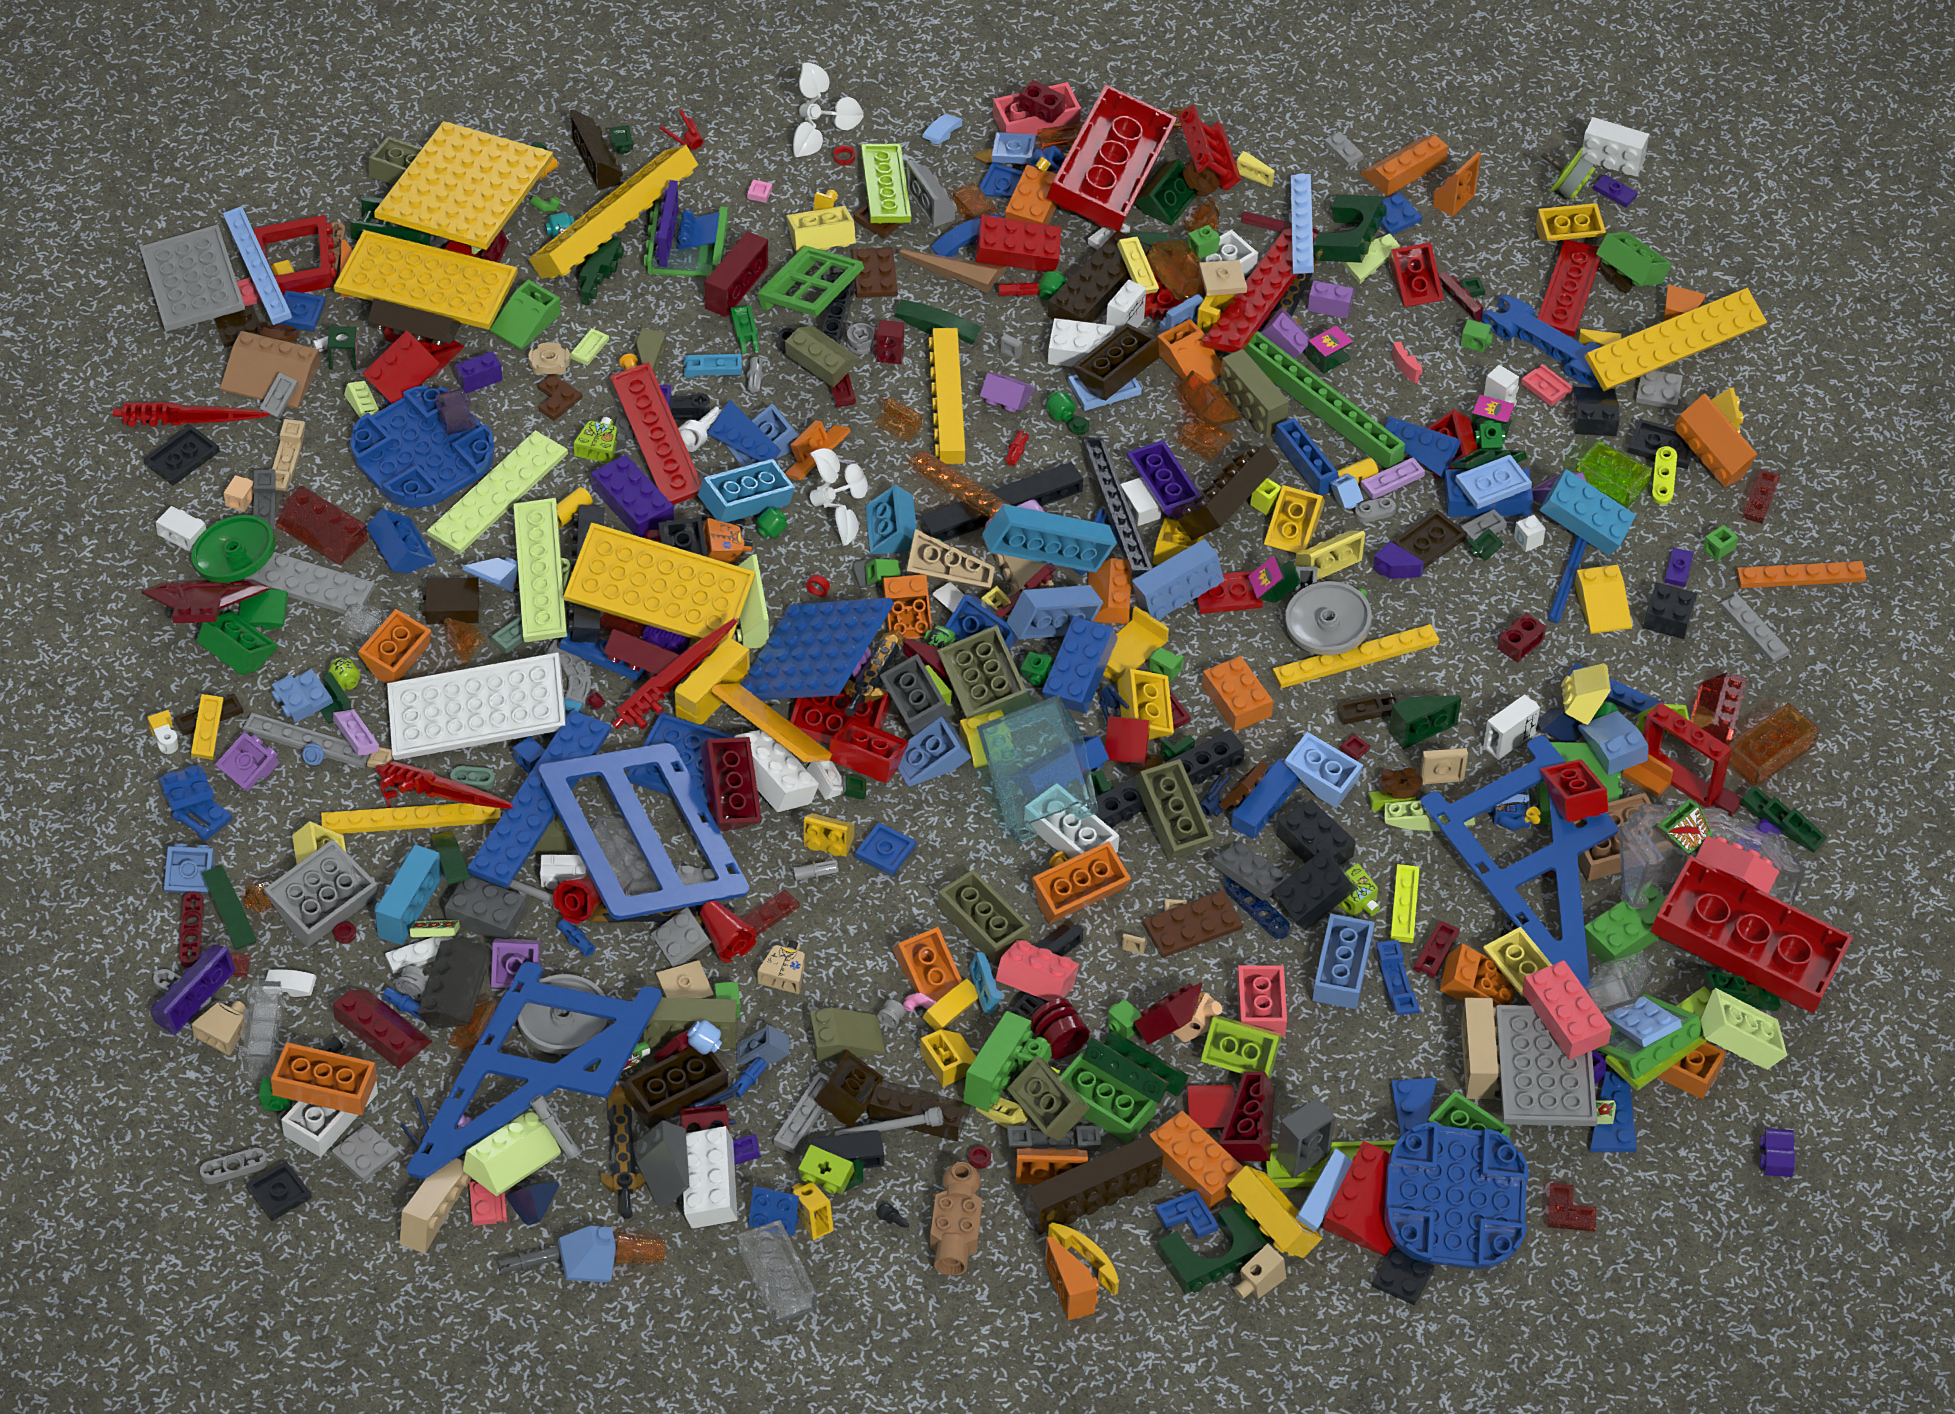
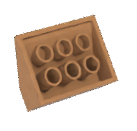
M241 331L233 345L220 390L264 401L280 372L299 383L287 404V407L298 409L320 367L319 349Z
M1642 793L1609 802L1607 814L1618 826V834L1577 856L1578 863L1587 881L1667 860L1670 858L1673 842L1657 826L1661 823V820L1647 794ZM1583 819L1574 822L1576 828H1582L1587 825Z

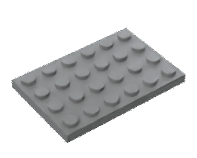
M218 224L140 246L165 332L245 309Z
M1497 1005L1496 1022L1498 1028L1503 1124L1596 1126L1597 1109L1592 1051L1569 1060L1532 1006Z

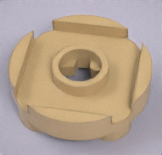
M554 342L541 343L534 351L532 348L528 355L529 365L536 375H562L570 364L569 350L561 348V344Z

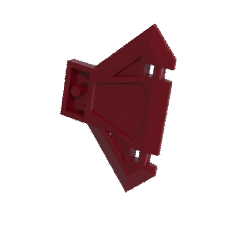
M253 579L229 583H218L208 580L181 581L180 583L164 582L143 590L142 594L174 609L172 614L173 623L216 622L221 609L268 591L269 587Z

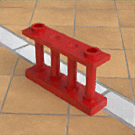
M1194 104L1179 114L1178 117L1197 172L1200 173L1206 167L1216 172L1221 187L1225 191L1242 179L1223 124L1217 121L1209 127L1200 121Z

